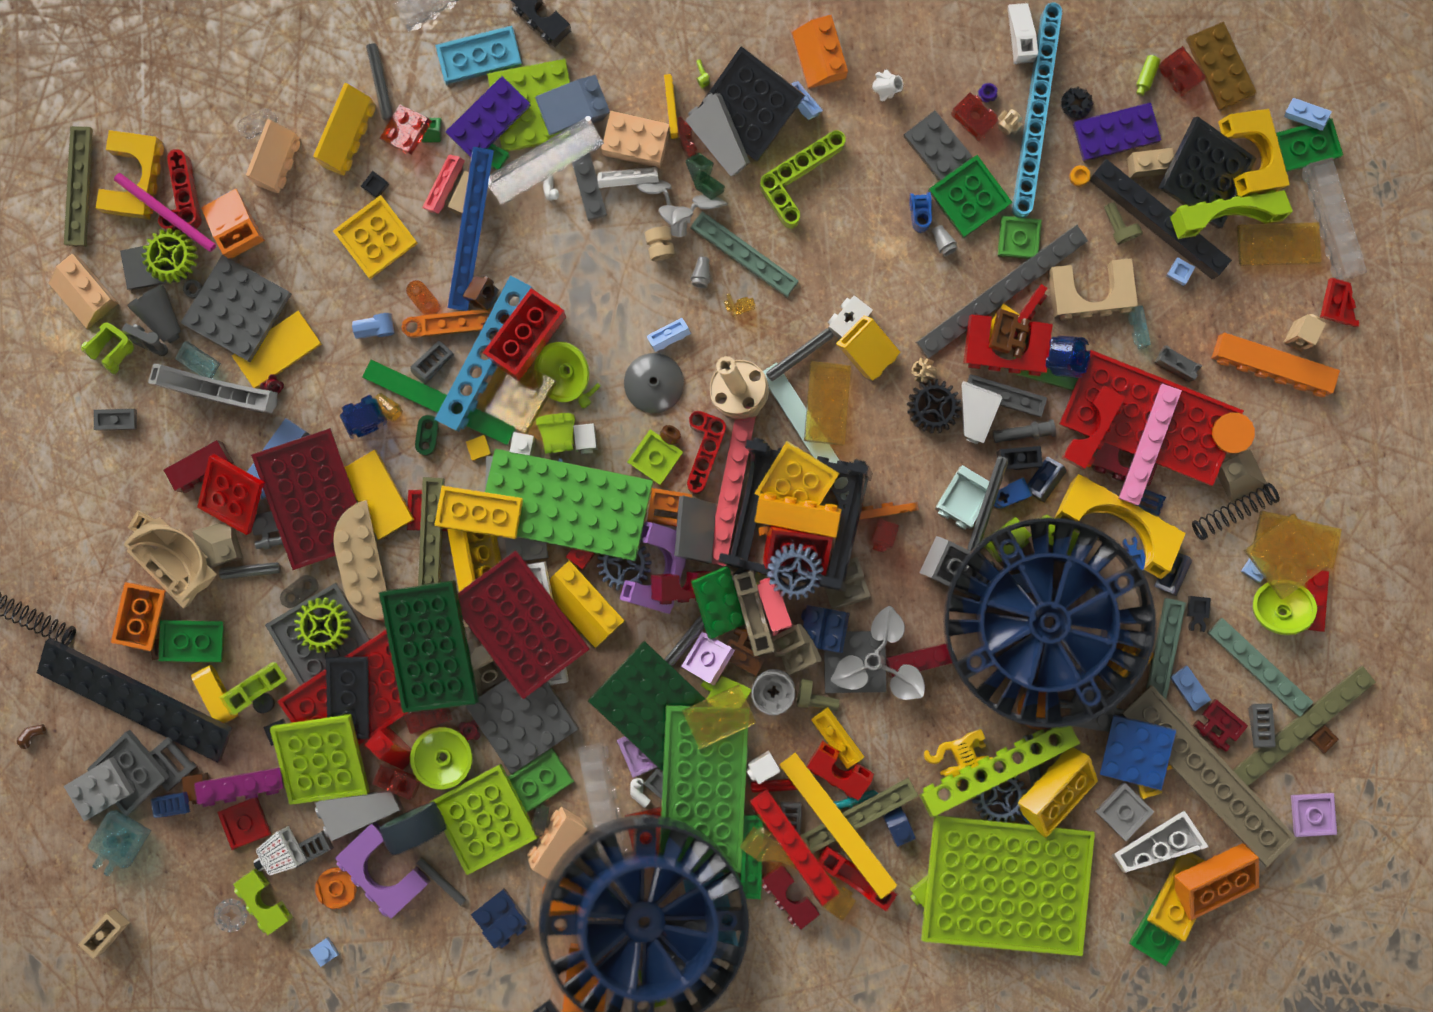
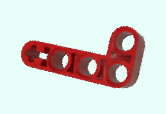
M174 149L167 156L176 209L171 211L186 222L187 217L193 215V220L187 223L197 229L202 223L192 163L184 152ZM186 176L185 182L180 184V179ZM190 195L189 201L183 203L184 197ZM159 215L158 223L166 231L168 228H171L173 231L179 230L173 224L167 226L168 221Z
M694 411L689 417L690 427L695 431L703 433L704 437L687 480V487L691 493L700 494L705 489L724 438L726 423L716 416L702 411ZM701 416L704 422L702 425L696 426L692 422L693 418ZM720 423L723 429L721 432L715 433L711 429L712 425ZM707 442H713L716 448L714 451L708 452L705 450L704 445ZM702 460L707 461L709 464L708 469L705 471H701L697 467V464ZM694 472L706 476L705 478L700 477L699 484L702 486L697 487L696 490L693 489L691 482H695L697 479V475H693Z

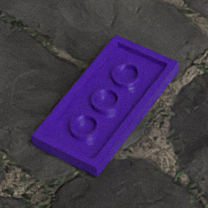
M501 76L445 132L471 158L473 147L488 149L531 104Z
M1151 102L1073 123L1083 162L1161 141Z

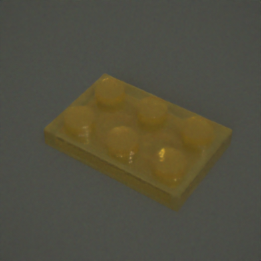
M739 685L682 711L699 749L756 724Z

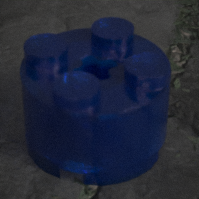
M1075 336L1052 337L1050 340L1049 356L1045 362L1046 368L1050 369L1055 376L1082 377L1081 373H1086L1090 363V351L1086 349V345H1089L1087 339Z
M372 395L365 396L360 400L361 402L355 405L349 403L342 407L343 412L339 417L350 439H354V435L360 438L379 429L377 425L382 423L384 426L387 423V419L377 399L373 398Z

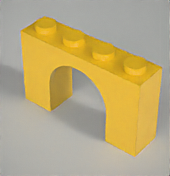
M1270 109L1230 114L1218 121L1222 134L1229 139L1246 138L1251 140L1258 147L1261 154L1259 170L1245 172L1234 178L1238 196L1247 197L1253 193L1264 194L1271 190L1279 191L1290 185Z
M109 130L105 150L112 155L138 159L142 167V176L137 186L154 198L158 189L156 183L157 175L161 171L160 156L164 153L163 142L155 136ZM98 190L96 209L102 213L150 220V215L154 212L153 209L128 191Z

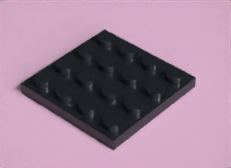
M743 46L738 49L706 95L708 96L710 93L713 95L715 93L721 94L745 152L756 161L760 160L806 96Z
M1193 117L1159 189L1182 205L1194 206L1200 202L1212 203L1218 199L1230 200L1238 196L1234 178L1245 172H1250L1257 158L1200 117ZM1229 215L1216 218L1208 223L1217 229L1223 228Z

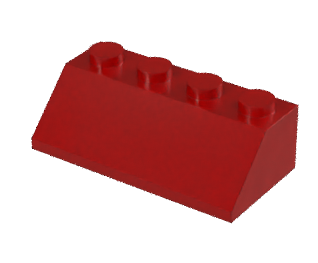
M531 288L483 351V354L501 370L517 381H520L566 319L564 310Z

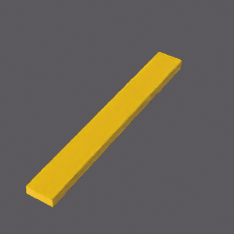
M794 753L779 764L780 768L880 899L896 888L897 884L799 756Z

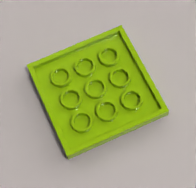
M565 59L487 74L490 87L503 76L531 104L499 137L503 150L508 152L581 138L579 127L549 135L535 99L538 95L570 83Z
M351 714L274 725L270 728L289 805L369 793L370 790Z
M502 764L430 801L436 803L447 827L444 832L466 875L539 837Z

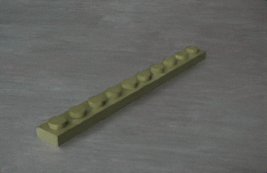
M1363 666L1358 667L1311 705L1301 717L1295 718L1275 735V747L1258 748L1232 770L1249 786L1375 684V680Z

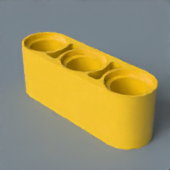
M208 665L191 675L212 718L225 724L238 717V713L231 715L219 697L225 694L227 690L212 665Z

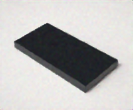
M369 656L326 657L327 718L351 714L357 739H369Z

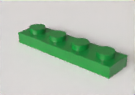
M744 815L741 882L746 899H761L763 822L758 815Z

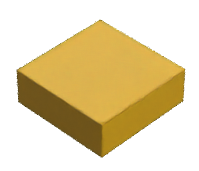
M485 435L465 441L472 461L492 455Z

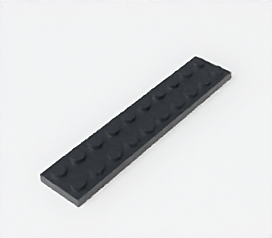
M52 638L45 641L37 674L162 736L169 737L175 742L217 763L222 759L233 727Z

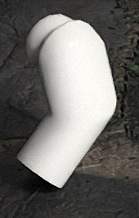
M544 175L543 191L546 199L549 201L557 200L559 192L553 189L554 176Z
M638 777L630 783V795L645 808L651 800L643 794L644 781Z

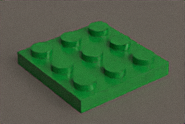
M978 155L928 189V192L931 193V196L962 238H965L1013 203Z

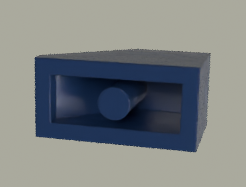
M901 806L882 815L897 847L916 839Z

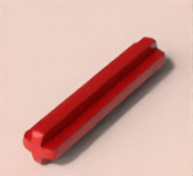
M790 779L765 780L760 784L757 781L751 782V792L753 793L763 792L766 789L768 792L797 790Z

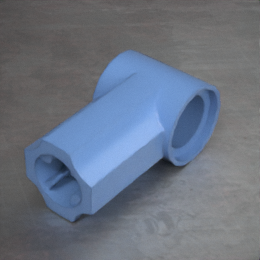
M381 313L374 315V318L352 321L355 338L394 335L391 313Z

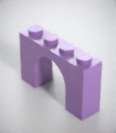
M645 521L640 542L659 548L665 558L663 574L679 575L680 581L682 571L686 565V559L674 556L676 530ZM625 580L619 600L670 614L674 601L669 605H661L660 601L652 600L651 585H642Z
M373 822L335 859L338 861V867L344 872L347 871L352 876L351 881L357 887L361 886L365 890V896L371 902L375 901L382 915L385 917L389 916L391 919L431 881L418 867H415L404 879L393 886L380 885L371 878L368 872L369 857L384 842L380 833V826Z

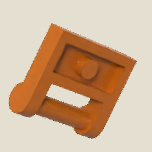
M652 488L647 522L677 527V519L656 516L655 509L678 513L679 497L687 496L692 498V494Z

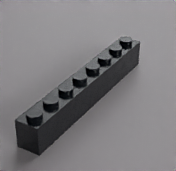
M1105 159L1090 177L1089 181L1210 279L1214 280L1232 261V259L1199 233L1193 237L1178 239L1170 218L1174 213L1108 159Z

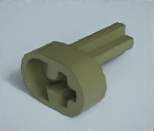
M1115 202L1104 206L1114 229L1113 237L1117 245L1143 234L1139 223L1128 227L1125 226Z
M801 679L797 707L806 709L808 706L823 709L828 707L830 710L838 711L840 699L811 694L813 681Z

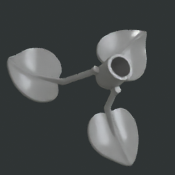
M658 179L659 182L636 185L644 193H663L665 195L667 205L659 208V214L671 225V235L676 237L686 236L687 223H690L691 216L696 207L700 209H714L728 206V203L716 196L698 195L692 199L693 204L690 209L687 207H675L671 205L667 191L671 189L670 183Z
M892 606L881 610L871 626L872 637L878 641L883 640V643L875 650V653H870L866 656L865 665L862 659L857 656L850 655L844 657L838 663L831 677V681L834 684L845 689H860L869 680L865 670L868 668L871 670L883 669L896 675L890 682L891 691L896 697L910 700L924 696L925 683L922 674L917 668L905 664L897 672L884 665L885 659L880 654L887 641L895 643L903 637L905 632L904 622Z

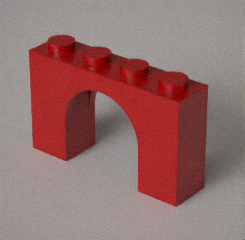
M969 315L963 364H968V368L980 369V366H987L989 371L997 372L1004 368L1008 369V373L1020 374L1021 371H1029L1028 375L1040 376L1041 373H1047L1053 324L1030 322V332L1027 336L1026 349L1022 353V357L1007 360L997 356L992 348H989L992 317Z

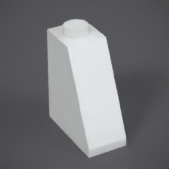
M963 381L961 387L964 435L972 443H984L1002 397L1000 394Z

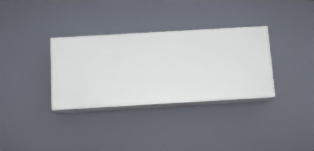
M657 167L598 173L599 188L659 182Z

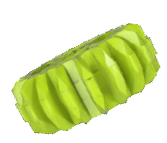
M168 228L167 232L163 229L160 230L159 236L156 233H152L154 239H147V242L150 244L143 246V249L147 252L141 254L143 258H146L142 262L143 265L148 266L146 271L152 273L151 276L155 279L158 278L160 282L166 280L168 283H172L173 279L176 282H180V276L187 279L185 273L187 271L193 273L190 267L197 266V263L193 261V259L198 258V255L194 253L197 251V247L192 246L194 241L188 239L185 233L181 234L180 230L173 231L171 228ZM171 241L180 242L177 246L173 245L171 247H168L165 243ZM160 249V253L156 257L157 251ZM167 251H169L170 253H172V254H171V255H172L171 259H172L173 261H171L170 259H168V258H169V257H168V254H169V253H168ZM184 254L183 260L180 263V258ZM172 265L175 268L169 271L160 270L161 267Z
M316 598L315 603L312 600L308 601L309 608L305 605L301 607L304 613L297 612V616L301 617V620H295L294 623L300 624V628H295L294 630L295 632H301L297 637L298 640L305 639L302 642L303 646H307L310 643V651H313L316 647L317 653H321L322 649H324L325 653L330 652V647L333 650L337 649L336 642L339 645L344 644L341 637L348 638L349 635L344 633V630H351V627L345 626V623L350 622L351 619H344L348 611L340 612L343 605L339 604L336 606V600H332L329 604V598H324L323 602L320 598ZM320 608H326L331 611L324 617L314 613V611ZM335 616L338 621V628L336 633L332 627V622L335 620ZM309 618L313 623V628L310 631V633L308 631ZM320 622H326L324 624L325 629H320ZM324 633L332 639L326 642H319L314 638Z

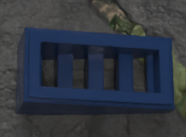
M187 792L151 798L154 818L190 812Z

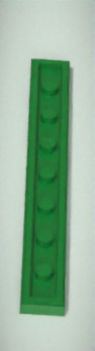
M370 359L362 378L437 413L447 396ZM456 404L453 408L455 414H460L463 410L462 404ZM476 408L473 412L470 411L467 417L469 419L467 427L507 446L516 430L515 426Z

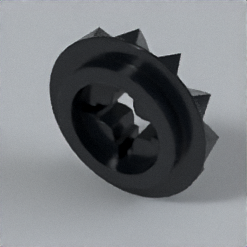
M1079 86L1070 88L1061 99L1062 110L1067 116L1074 119L1087 116L1094 104L1092 95L1087 92V89H1082ZM1075 98L1083 100L1080 104L1081 108L1077 104L1071 105Z

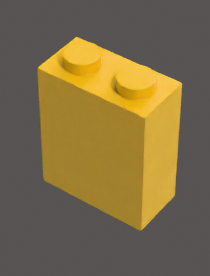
M865 315L836 343L861 374L872 381L880 377L883 370L889 364H892L901 353L872 318Z

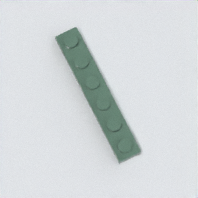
M1220 618L1208 631L1207 634L1297 717H1301L1311 706L1313 701L1223 618Z

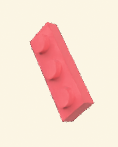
M448 155L422 208L428 212L440 213L445 206L449 193L453 190L457 176L463 169L462 166L465 160L458 156Z

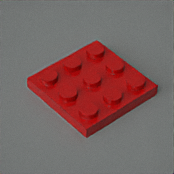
M213 454L208 459L197 508L248 535L252 532L264 481Z

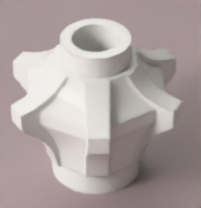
M884 70L883 74L880 72L876 73L873 90L879 94L880 101H885L887 98L892 99L895 93L903 89V80L899 75H892L888 70Z

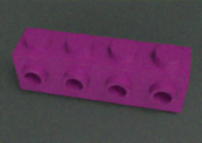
M280 767L194 783L197 804H202L203 807L213 806L215 801L224 800V803L237 801L236 797L245 796V799L256 798L258 793L266 792V795L277 794L279 789H283Z

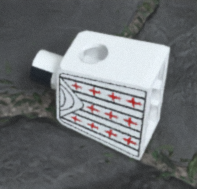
M289 826L276 832L256 849L259 858L254 860V867L258 871L265 869L269 875H273L294 868L307 861Z

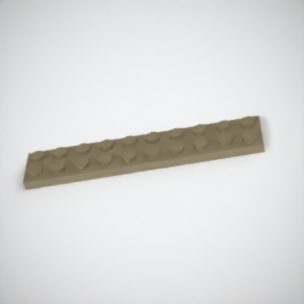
M1150 685L1121 713L1127 718L1176 730L1168 764L1232 832L1259 857V860L1266 867L1297 839L1153 685Z

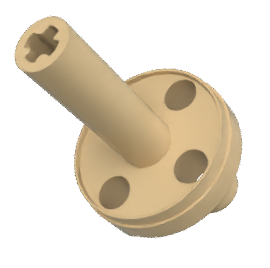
M730 357L720 358L716 364L717 371L710 382V396L715 407L720 413L733 419L757 416L769 396V384L764 372L750 361L733 360ZM755 376H761L759 381H752ZM727 398L725 403L718 404L720 399ZM748 403H754L752 408L746 409Z

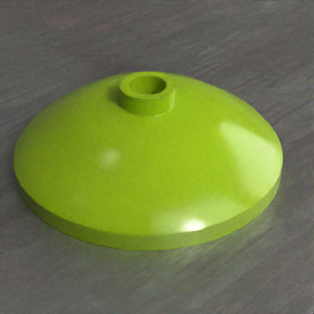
M562 341L550 343L543 348L535 360L534 374L536 382L541 391L550 399L558 402H569L580 397L586 390L589 382V366L583 353L574 345Z
M1270 581L1258 589L1253 599L1252 607L1256 619L1264 628L1276 634L1294 635L1301 633L1312 625L1316 617L1317 604L1313 595L1307 588L1294 581Z
M447 727L433 728L424 732L415 741L410 754L411 768L416 778L424 785L433 789H448L458 785L468 775L472 765V750L467 739L458 731ZM442 753L447 755L446 761L441 760L440 755Z

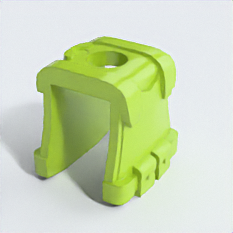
M103 323L99 327L101 330L89 342L85 341L81 345V350L89 358L95 360L113 336L119 339L120 343L102 360L104 368L110 373L116 374L120 370L119 365L125 356L133 352L134 345L115 326L110 323Z
M558 413L536 418V425L543 439L545 454L574 450V414Z

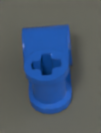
M927 192L924 195L910 193L909 205L912 227L917 232H925L932 222L931 193ZM924 218L927 224L921 225L917 219Z
M1024 477L999 489L994 507L1002 509L1033 496ZM1000 496H1005L1006 498L1004 501L999 502L998 500Z

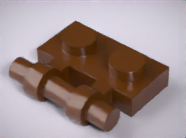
M1000 308L996 314L989 348L1006 354L1013 348L1015 350L1013 356L1021 358L1022 353L1026 349L1025 340L1030 332V320L1024 318L1021 323H1018V314ZM1015 331L1018 333L1017 340L1013 339Z
M737 627L733 633L740 637L738 642L730 639L727 643V646L735 650L729 661L757 676L766 658L761 655L754 657L753 651L743 646L745 640L750 642L746 628L743 630Z

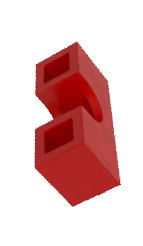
M822 740L811 756L807 768L814 775L821 776L827 780L830 785L843 790L847 796L859 801L872 783L874 773L859 763H856L848 771L839 769L835 762L840 751Z

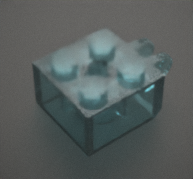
M118 810L108 812L88 845V849L98 854L92 867L97 870L101 867L104 860L107 859L110 862L104 870L106 876L111 874L116 865L122 869L130 867L151 830L125 816ZM118 836L121 838V843L118 842L120 840L117 839Z

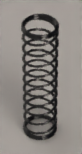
M1271 483L1264 484L1263 489H1256V493L1251 491L1249 496L1243 495L1242 500L1236 499L1234 503L1229 502L1227 507L1221 506L1220 511L1214 510L1213 514L1207 513L1206 518L1200 517L1199 521H1192L1195 534L1202 541L1208 538L1206 530L1201 525V519H1204L1211 533L1215 535V530L1208 521V515L1214 518L1220 531L1223 530L1220 522L1215 517L1216 511L1221 514L1225 525L1230 527L1227 518L1222 513V508L1228 510L1231 520L1237 524L1234 514L1229 509L1230 504L1235 506L1238 516L1241 520H1244L1241 510L1236 505L1238 500L1242 502L1246 514L1251 516L1248 506L1243 501L1244 497L1249 499L1253 510L1258 513V508L1250 497L1251 493L1256 495L1258 503L1265 509L1266 506L1258 495L1259 489L1263 491L1266 501L1272 506L1273 502L1277 503L1280 501L1276 488ZM1269 487L1272 489L1273 493L1275 494L1276 499L1272 496V494H1271V492H1270V490H1269Z
M0 592V604H1V602H2V600H3L4 598H5V600H4L3 604L1 605L0 609L4 606V604L6 603L7 598H8L7 595H4V596L2 597L1 592ZM12 598L8 602L4 614L0 615V617L4 616L6 620L12 619L13 623L19 622L21 627L26 626L28 630L34 629L35 634L41 633L42 637L48 636L50 638V634L57 627L58 619H55L51 624L49 633L43 635V630L50 623L51 615L47 616L44 620L41 631L36 632L35 628L43 619L44 613L41 612L35 620L34 627L29 628L28 624L35 617L37 610L33 609L28 616L26 624L22 625L21 620L28 613L29 605L24 607L19 620L15 622L13 618L20 611L22 602L17 603L12 617L7 618L6 614L13 607L15 599ZM13 600V602H12L10 608L7 610L9 604H10L11 601ZM65 622L60 625L56 637L53 638L54 640L58 641L57 638L66 626ZM70 626L65 631L60 643L68 646L75 637L76 627Z

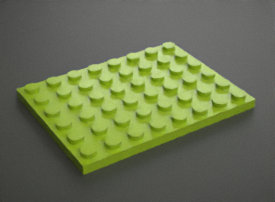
M942 815L934 816L921 940L933 943L1083 956L1095 832L1056 827L1045 838L1030 824Z

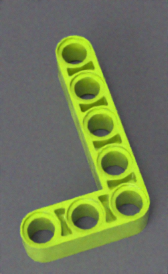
M839 130L830 132L762 176L760 190L786 228L792 229L798 225L800 212L784 187L841 152L846 141L843 132ZM837 138L841 141V144L833 145L831 140ZM821 149L825 154L817 156L814 151ZM799 160H806L808 165L801 167L797 162ZM783 170H788L791 173V176L783 177L781 175V172ZM766 181H772L774 183V187L767 188L764 186V183ZM782 197L785 203L778 205L775 199ZM787 214H794L796 220L788 221L785 216Z

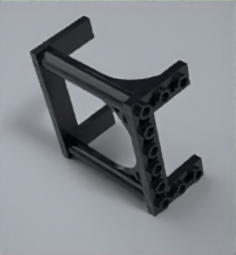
M753 438V441L747 440L745 446L751 453L750 473L731 555L720 553L719 561L728 566L767 574L773 570L766 569L764 564L748 561L757 525L755 517L760 497L755 492L782 448H778V451L772 450L765 440ZM817 456V460L839 473L836 480L841 477L848 479V484L844 488L836 489L834 487L836 480L830 488L836 496L839 508L842 511L827 577L822 576L821 580L817 581L820 583V587L846 592L847 584L845 580L867 484L868 481L872 480L873 473L866 462L854 459V462L837 460V463L829 462V458ZM849 491V495L846 494V500H843L840 497L841 494ZM779 572L780 578L789 579L787 576L782 575V572ZM793 572V580H795L798 572ZM807 578L806 580L801 579L798 582L807 583L810 580V578Z

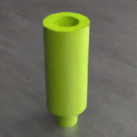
M1148 55L1136 83L1138 88L1136 94L1139 96H1144L1145 91H1149L1161 62V59L1157 56Z

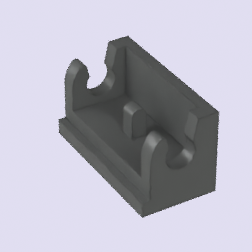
M1167 345L1163 346L1154 362L1156 365L1189 383L1196 379L1198 376L1196 373L1202 367L1201 364L1186 358L1170 349Z

